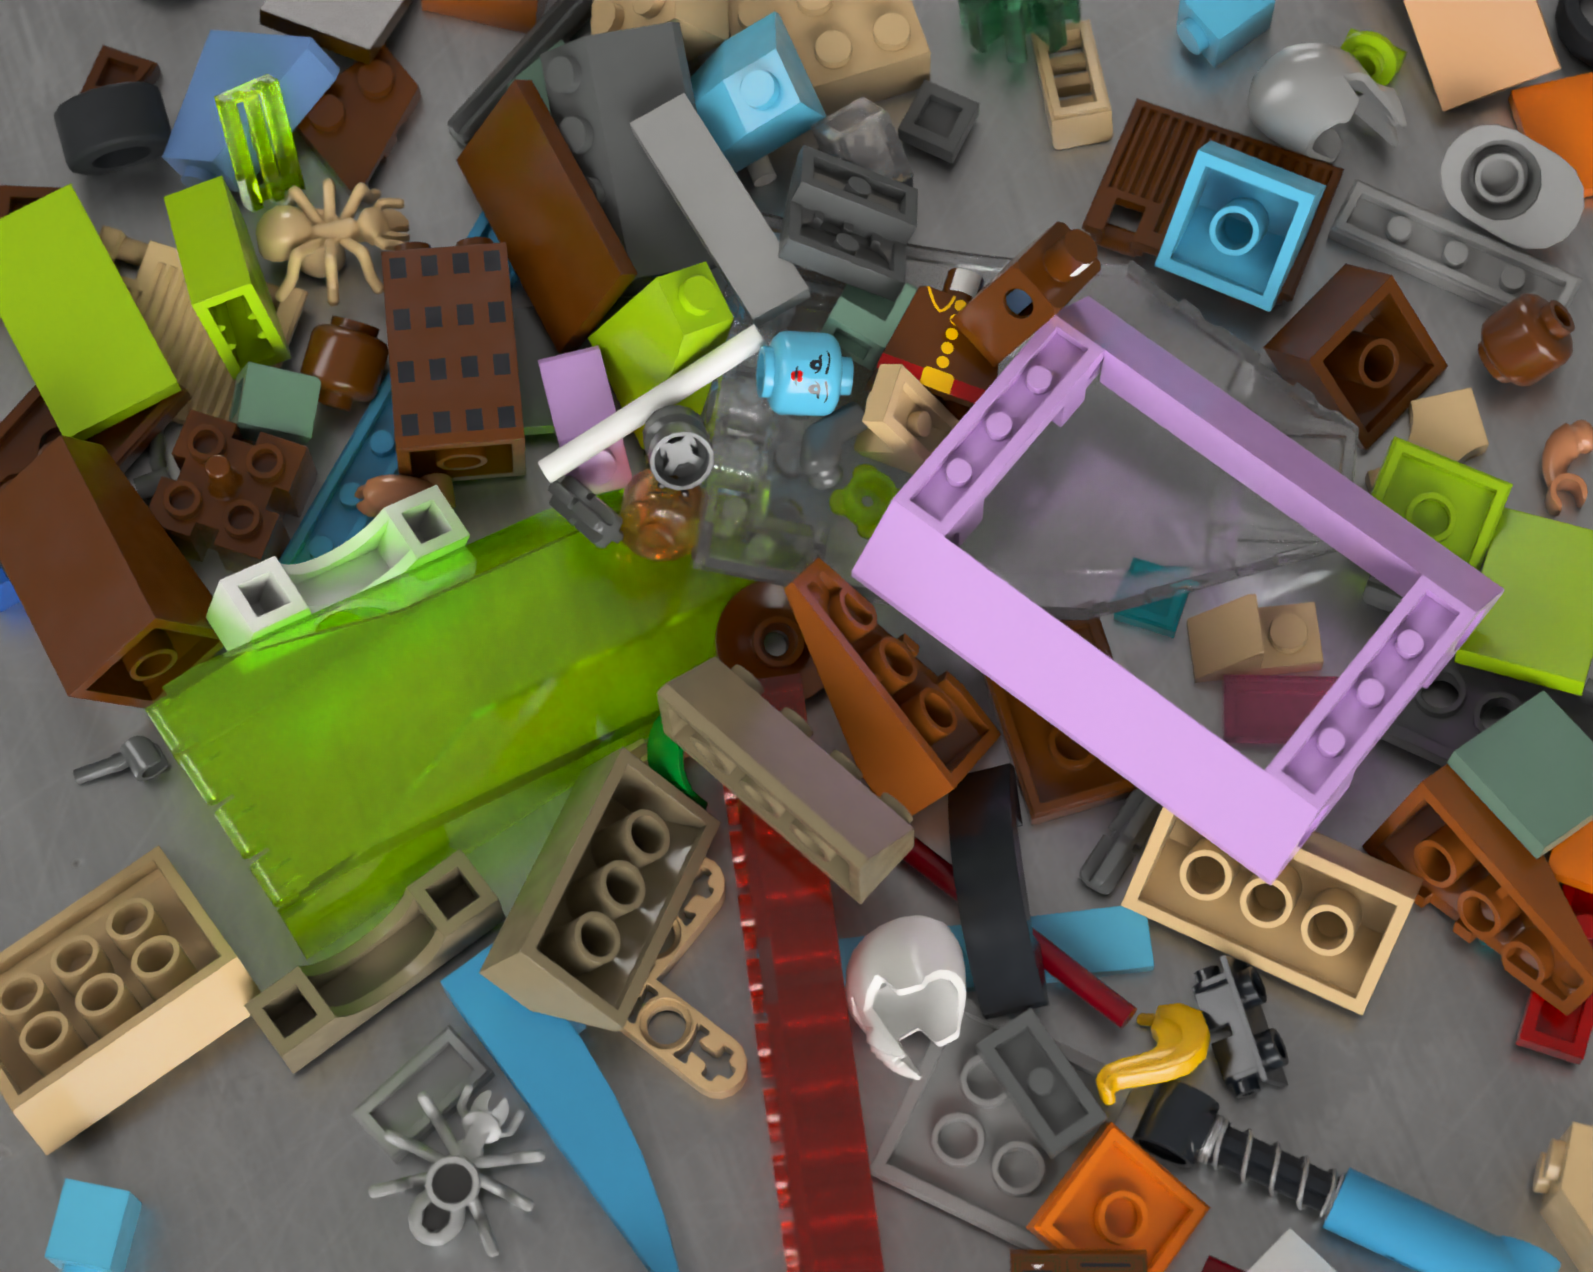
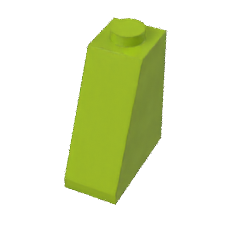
M218 176L165 196L164 201L191 305L233 380L236 379L248 361L273 366L291 359V354L246 223L223 176Z
M705 261L656 277L589 336L588 339L592 347L599 345L607 378L623 408L725 343L734 317ZM712 382L675 405L689 407L701 417ZM645 424L634 431L642 449H645L643 442Z

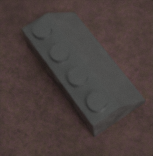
M666 22L588 35L540 54L551 116L638 273L621 296H636L656 277L705 261L710 270L717 268L635 138L630 126V122L683 93L686 94L697 112L680 22Z

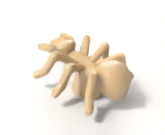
M325 178L323 181L324 209H316L304 192L295 185L288 189L287 195L280 192L275 195L274 203L278 205L266 211L257 223L256 239L259 253L264 259L273 262L289 260L287 274L276 291V299L280 302L286 300L298 281L301 269L302 272L311 277H326L328 303L330 306H337L339 303L338 272L345 264V249L352 252L359 259L365 279L375 294L383 293L384 286L377 276L370 252L358 242H367L370 245H376L382 250H394L397 245L410 241L409 234L398 233L409 231L408 219L401 212L394 210L404 208V200L400 198L379 199L381 197L379 190L375 188L370 190L368 185L360 182L354 187L340 217H338L335 205L336 185L332 178ZM378 200L374 207L364 209L357 221L353 219L361 201L366 204H372Z

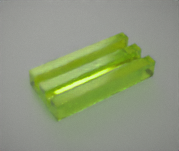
M267 73L214 96L243 206L254 213L263 209V202L268 199L274 203L285 199L284 192L294 185L301 190H305L306 186L278 79ZM258 94H260L281 176L278 173ZM242 101L250 126L249 134L253 149L257 153L264 183L259 186L237 103Z

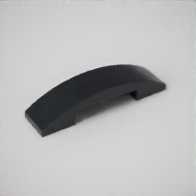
M1011 763L968 773L956 788L948 793L949 838L958 909L976 994L982 1015L986 1020L1026 1011L1029 1008L1035 1009L1049 1005L1041 945L1033 936L1017 827L1023 826L1015 768Z

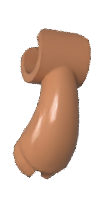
M1580 419L1570 425L1564 423L1552 432L1545 443L1542 453V472L1548 491L1545 495L1544 503L1548 513L1553 516H1559L1562 511V502L1557 495V491L1564 490L1571 493L1579 509L1582 508L1586 501L1588 489L1584 480L1576 474L1567 473L1569 465L1578 458L1579 454H1587L1593 450V427L1586 420Z
M432 473L420 478L397 474L380 475L368 479L366 484L358 487L355 492V498L364 499L357 503L356 507L367 517H376L384 507L434 485L439 487L453 509L456 507L452 479L447 474Z

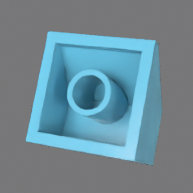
M1209 141L1197 151L1154 266L1270 312L1305 241L1326 185L1217 142Z

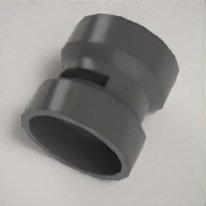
M681 405L665 406L654 412L646 421L643 430V442L648 455L650 469L655 479L666 488L674 490L692 489L703 483L711 473L714 465V455L708 439L706 426L700 415L691 408ZM682 436L680 439H674L673 441H669L674 437Z

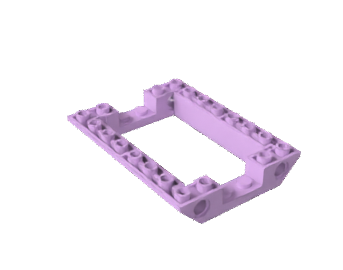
M1089 296L1062 308L1027 342L895 495L851 571L853 578L1270 886L1350 787L1356 768L1421 687L1428 689L1505 590ZM1100 372V383L1403 597L1265 770L959 548L982 521L984 499L1051 421L1059 427L1065 424L1083 403L1086 388Z

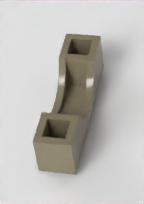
M458 849L407 886L402 898L394 909L358 941L323 961L311 965L297 966L244 1006L294 1074L506 919L498 897L463 851Z

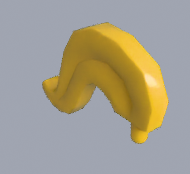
M1182 1003L1158 1005L1156 1013H1140L1136 1019L1137 1023L1140 1026H1151L1152 1037L1157 1041V1046L1150 1051L1121 1058L1106 1064L1096 1078L1100 1100L1105 1105H1112L1116 1102L1114 1093L1120 1089L1163 1083L1191 1073L1206 1058L1211 1040L1209 1028L1202 1011Z

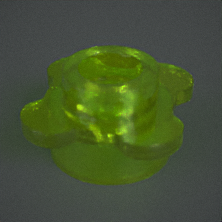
M861 464L854 468L852 479L844 489H836L832 492L829 498V506L834 514L844 515L855 524L860 537L870 540L889 504L900 489L896 488L893 481L886 474L878 471L874 466ZM870 497L873 500V505L871 507L865 506L862 503V498Z

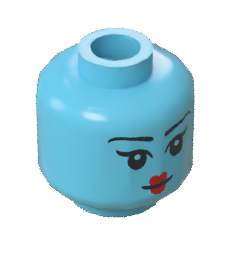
M782 331L773 337L770 346L760 347L756 368L757 394L759 398H767L769 406L776 414L827 416L835 410L840 395H850L852 391L853 360L851 357L842 356L840 345L832 334Z

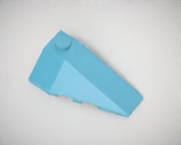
M776 11L722 42L691 77L697 113L735 173L828 120L782 18Z

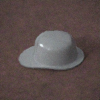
M1499 124L1478 125L1461 133L1447 148L1440 166L1441 187L1453 208L1465 218L1497 237L1524 249L1548 248L1565 240L1578 226L1585 207L1584 187L1576 170L1568 162L1519 131Z

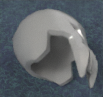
M1300 43L1288 46L1267 59L1252 78L1247 98V107L1252 123L1270 140L1309 158L1328 162L1335 161L1344 143L1332 126L1348 122L1354 113L1393 147L1399 144L1395 126L1400 124L1405 128L1407 125L1401 102L1394 88L1377 84L1353 54L1328 43Z

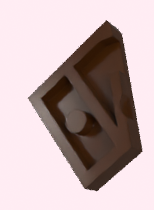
M383 44L370 65L357 61L340 73L295 130L350 196L358 183L362 182L368 185L381 159L387 160L398 140L397 133L400 126L404 122L409 121L422 97L420 88Z

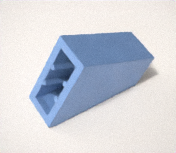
M210 30L162 158L182 176L181 182L188 188L222 175L230 191L243 192L334 83L340 68L312 37Z

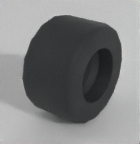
M146 82L109 84L85 91L60 104L54 113V120L66 164L70 171L81 175H103L154 161L163 156L172 132L159 88Z

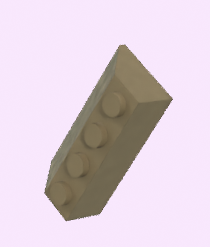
M713 657L667 682L657 692L664 733L859 904L873 892L913 849L914 828L910 825L913 821L910 812L890 794L884 792L880 797H877L860 782L863 778L862 772L842 752L834 749L828 754L810 738L814 734L813 730L795 711L784 707L779 712L761 696L765 692L764 688L745 668L736 664L730 670L717 657Z
M624 747L582 769L479 973L530 1011L615 1032L623 1029L721 822Z

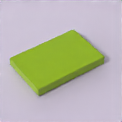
M1504 507L1481 573L1505 590L1456 652L1454 662L1582 696L1593 659V530Z

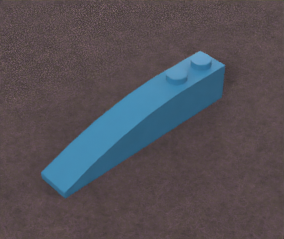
M492 943L440 981L448 999L648 1272H680L668 1225L643 1154L615 1094L579 1036V1033L587 1028L586 1025L530 1011L482 976L479 971L494 944Z

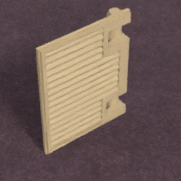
M103 225L99 237L113 263L117 259L140 267L135 280L120 276L177 382L188 390L192 397L171 422L184 425L190 409L229 421L236 379L233 380L191 305L177 248L152 240L147 244L127 237L121 230ZM266 282L289 347L307 299L308 291L294 287L286 300L280 302L276 299V291L280 286ZM283 362L275 364L271 367L281 369ZM244 439L246 443L253 444V441Z

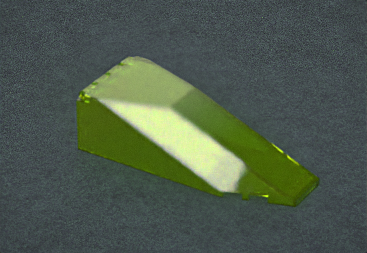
M736 459L714 464L710 475L703 483L692 489H686L689 492V497H684L681 494V490L659 488L657 480L597 496L623 518L620 530L624 532V536L618 544L611 541L603 549L596 547L555 509L544 510L202 662L163 686L167 695L144 710L178 765L181 764L208 806L218 804L232 794L235 797L222 805L215 812L214 816L243 859L251 858L267 847L270 850L254 861L249 869L274 907H280L277 909V912L306 960L402 898L407 886L458 849H461L465 855H468L574 786L582 769L621 747H626L641 738L646 739L649 737L652 725L660 714L657 692L667 682L716 657L715 630L720 614L730 599L741 589L763 579L794 578L806 563V555ZM649 492H667V493H666V494H659V493H649ZM678 496H680V497H681L683 500H685L688 504H686L685 502H683Z

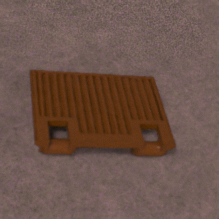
M1137 98L1082 224V229L1090 233V236L1098 246L1136 258V256L1142 257L1144 252L1158 257L1198 149L1209 141L1217 142L1326 185L1305 241L1274 307L1276 304L1282 306L1284 301L1292 302L1344 169ZM1116 204L1143 213L1136 232L1109 223Z

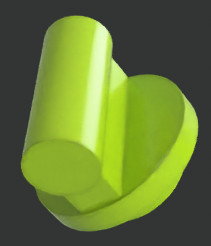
M1353 28L1349 30L1345 41L1340 47L1353 54L1370 77L1377 84L1384 86L1392 80L1395 74H1398L1407 55V51L1394 46L1382 34L1374 31H1358Z

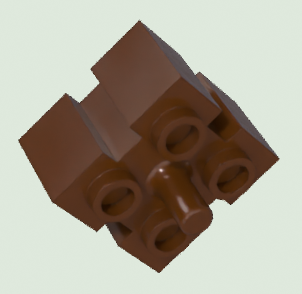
M190 409L171 453L180 470L177 481L164 476L161 477L148 508L185 557L203 562L209 548L217 551L225 569L234 573L273 556H276L279 561L290 542V537L282 521L285 513L298 518L301 517L318 475L308 447L264 432H260L256 444L252 445L244 441L236 423Z

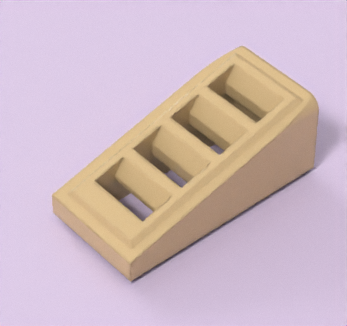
M1090 19L1030 30L1053 147L1057 150L1111 140L1113 138L1112 109ZM1082 48L1083 51L1082 53L1049 58V53ZM1084 70L1087 71V72H1083V73L1072 74V75H1067V76H1061V77H1056V78H1054V76H1056V75H1062V74L1073 73V72L1084 71ZM1091 93V95L1059 100L1062 97Z

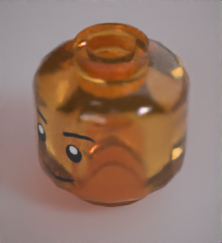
M650 468L634 475L625 487L619 513L623 518L620 530L624 532L623 544L632 553L645 560L655 562L676 561L688 555L698 543L702 525L705 498L701 487L697 485L692 489L686 490L666 488L655 479ZM677 475L670 476L675 480L679 478Z

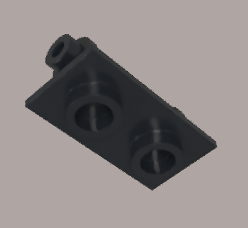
M1223 955L1219 958L1224 973H1221L1218 965L1196 971L1194 977L1197 984L1192 987V991L1199 1010L1203 1013L1209 1032L1230 1025L1233 1033L1232 1036L1211 1043L1225 1088H1233L1236 1098H1244L1261 1091L1259 1079L1262 1082L1276 1086H1287L1288 1082L1283 1070V1066L1288 1065L1289 1062L1287 1050L1275 1028L1269 1029L1261 1006V1004L1267 1002V994L1257 970L1253 966L1248 967L1244 961Z

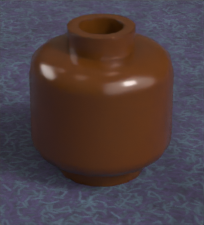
M1524 293L1489 316L1482 324L1481 341L1478 344L1480 359L1489 373L1502 383L1511 382L1517 386L1534 385L1565 364L1572 356L1573 341L1570 333L1575 329L1574 321L1568 310L1557 300L1548 302L1537 294Z
M333 315L330 324H319L313 328L300 373L318 377L321 381L318 403L350 412L353 401L369 402L376 397L389 356L387 345L378 339L380 329L359 321Z

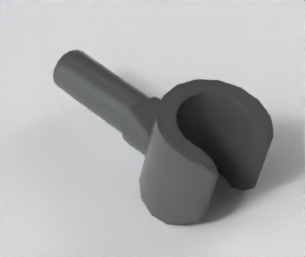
M164 429L154 437L149 445V464L152 472L133 478L138 494L148 507L161 477L164 476L171 479L167 470V461L165 460Z
M134 736L124 742L119 753L73 770V774L77 784L80 785L130 767L137 781H146L161 774L167 769L169 764L158 744L152 742L147 737Z

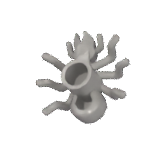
M471 1084L465 1085L457 1103V1110L462 1117V1127L466 1135L458 1143L429 1093L423 1091L418 1094L417 1099L433 1123L450 1155L445 1156L413 1138L402 1135L392 1129L387 1130L384 1135L387 1142L408 1150L434 1164L428 1172L372 1185L368 1189L369 1196L377 1198L425 1185L426 1189L414 1198L410 1206L408 1221L409 1228L414 1237L421 1243L430 1246L443 1245L451 1241L461 1231L466 1218V1206H469L487 1255L494 1257L498 1255L499 1248L487 1215L478 1198L481 1187L525 1211H532L535 1204L532 1199L520 1194L513 1188L481 1174L479 1169L541 1162L545 1159V1152L542 1149L484 1156L482 1149L484 1144L495 1142L499 1137L512 1136L525 1116L523 1110H518L507 1128H501L500 1126L508 1117L509 1104L507 1098L504 1097L498 1106L489 1112L492 1090L481 1093L474 1100L471 1112H468L466 1106L473 1091V1086Z

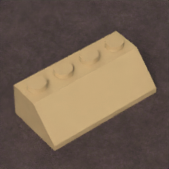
M1163 807L1121 906L1363 1016L1423 879L1314 831L1270 886Z

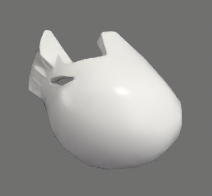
M921 915L897 918L871 931L853 950L846 970L845 996L852 1018L867 1034L866 1042L871 1045V1051L876 1054V1058L883 1061L886 1067L902 1076L916 1080L922 1078V1074L899 1041L916 1031H921L938 1047L954 1041L960 1035L966 1001L965 965L958 940L946 924Z

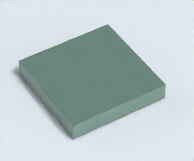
M1544 690L1460 746L1447 761V764L1536 859L1593 820V741Z

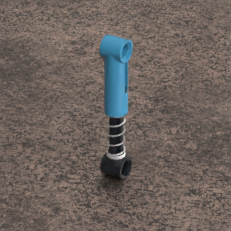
M1173 1079L1157 1083L1132 1137V1140L1146 1152L1171 1164L1191 1168L1197 1160L1199 1163L1203 1162L1204 1165L1207 1163L1213 1165L1214 1170L1225 1167L1240 1174L1242 1183L1253 1180L1268 1187L1270 1196L1281 1193L1296 1200L1299 1210L1309 1206L1321 1212L1320 1219H1325L1322 1228L1416 1272H1559L1561 1262L1556 1257L1528 1242L1509 1236H1496L1350 1167L1346 1173H1341L1338 1177L1336 1168L1325 1171L1312 1165L1309 1162L1308 1155L1297 1158L1282 1151L1281 1144L1278 1141L1269 1145L1254 1138L1253 1131L1250 1128L1244 1132L1230 1126L1231 1123L1228 1118L1224 1119V1116L1217 1115L1220 1109L1217 1101L1201 1090Z

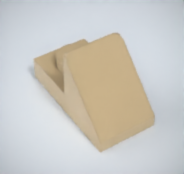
M880 364L872 391L866 400V410L862 422L868 429L857 435L854 450L862 456L914 474L958 424L959 420L902 364Z
M1247 594L1188 618L1186 622L1195 683L1321 670L1324 663L1315 602L1258 608L1256 594Z

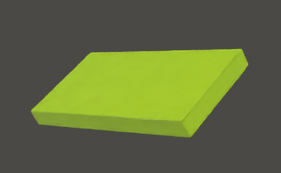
M71 183L0 219V317L62 435L86 440L181 391L173 372Z

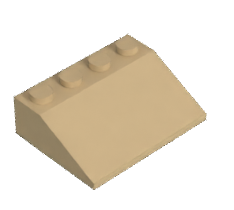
M159 845L0 953V1092L11 1111L47 1156L249 1017L250 1014L244 1005L261 993L237 955Z

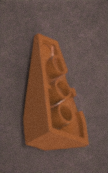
M816 558L783 589L855 764L863 774V779L877 797H880L884 792L890 794L913 816L954 790L1000 737L1001 733L959 680L948 671L939 676L931 671L916 657L920 648L916 642L905 633L898 638H894L877 623V613L874 605L821 558Z
M1448 764L1424 779L1362 845L1370 856L1423 879L1414 901L1415 904L1421 908L1428 903L1437 907L1455 921L1452 931L1468 943L1479 938L1501 955L1503 967L1508 973L1568 1016L1593 994V949L1544 855L1536 859Z

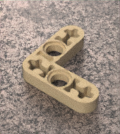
M705 857L694 880L697 881L703 874L709 876L708 888L712 895L707 899L696 895L684 908L685 917L692 920L688 926H685L677 915L671 927L675 932V940L666 952L658 955L637 1000L643 1003L647 992L653 993L655 997L642 1006L634 1024L627 1020L624 1028L619 1031L701 1094L709 1098L724 1099L736 1094L743 1087L747 1079L748 1062L743 1047L733 1037L661 983L718 913L726 899V882L722 869L715 861ZM632 1009V1011H631L629 1017H631V1016L634 1014V1010H633V1009ZM665 1010L674 1011L685 1020V1031L676 1042L660 1044L654 1041L648 1034V1024L651 1018L658 1012ZM698 1031H702L707 1035L699 1042L701 1049L710 1056L718 1059L725 1052L732 1055L729 1064L734 1074L729 1079L722 1075H717L712 1081L705 1079L707 1074L706 1064L692 1051L686 1063H682L677 1059L691 1049Z

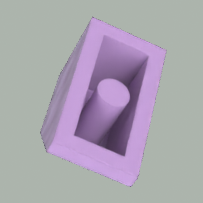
M599 345L537 360L559 448L616 412ZM623 438L566 474V476L570 475L577 478L595 495L634 485Z

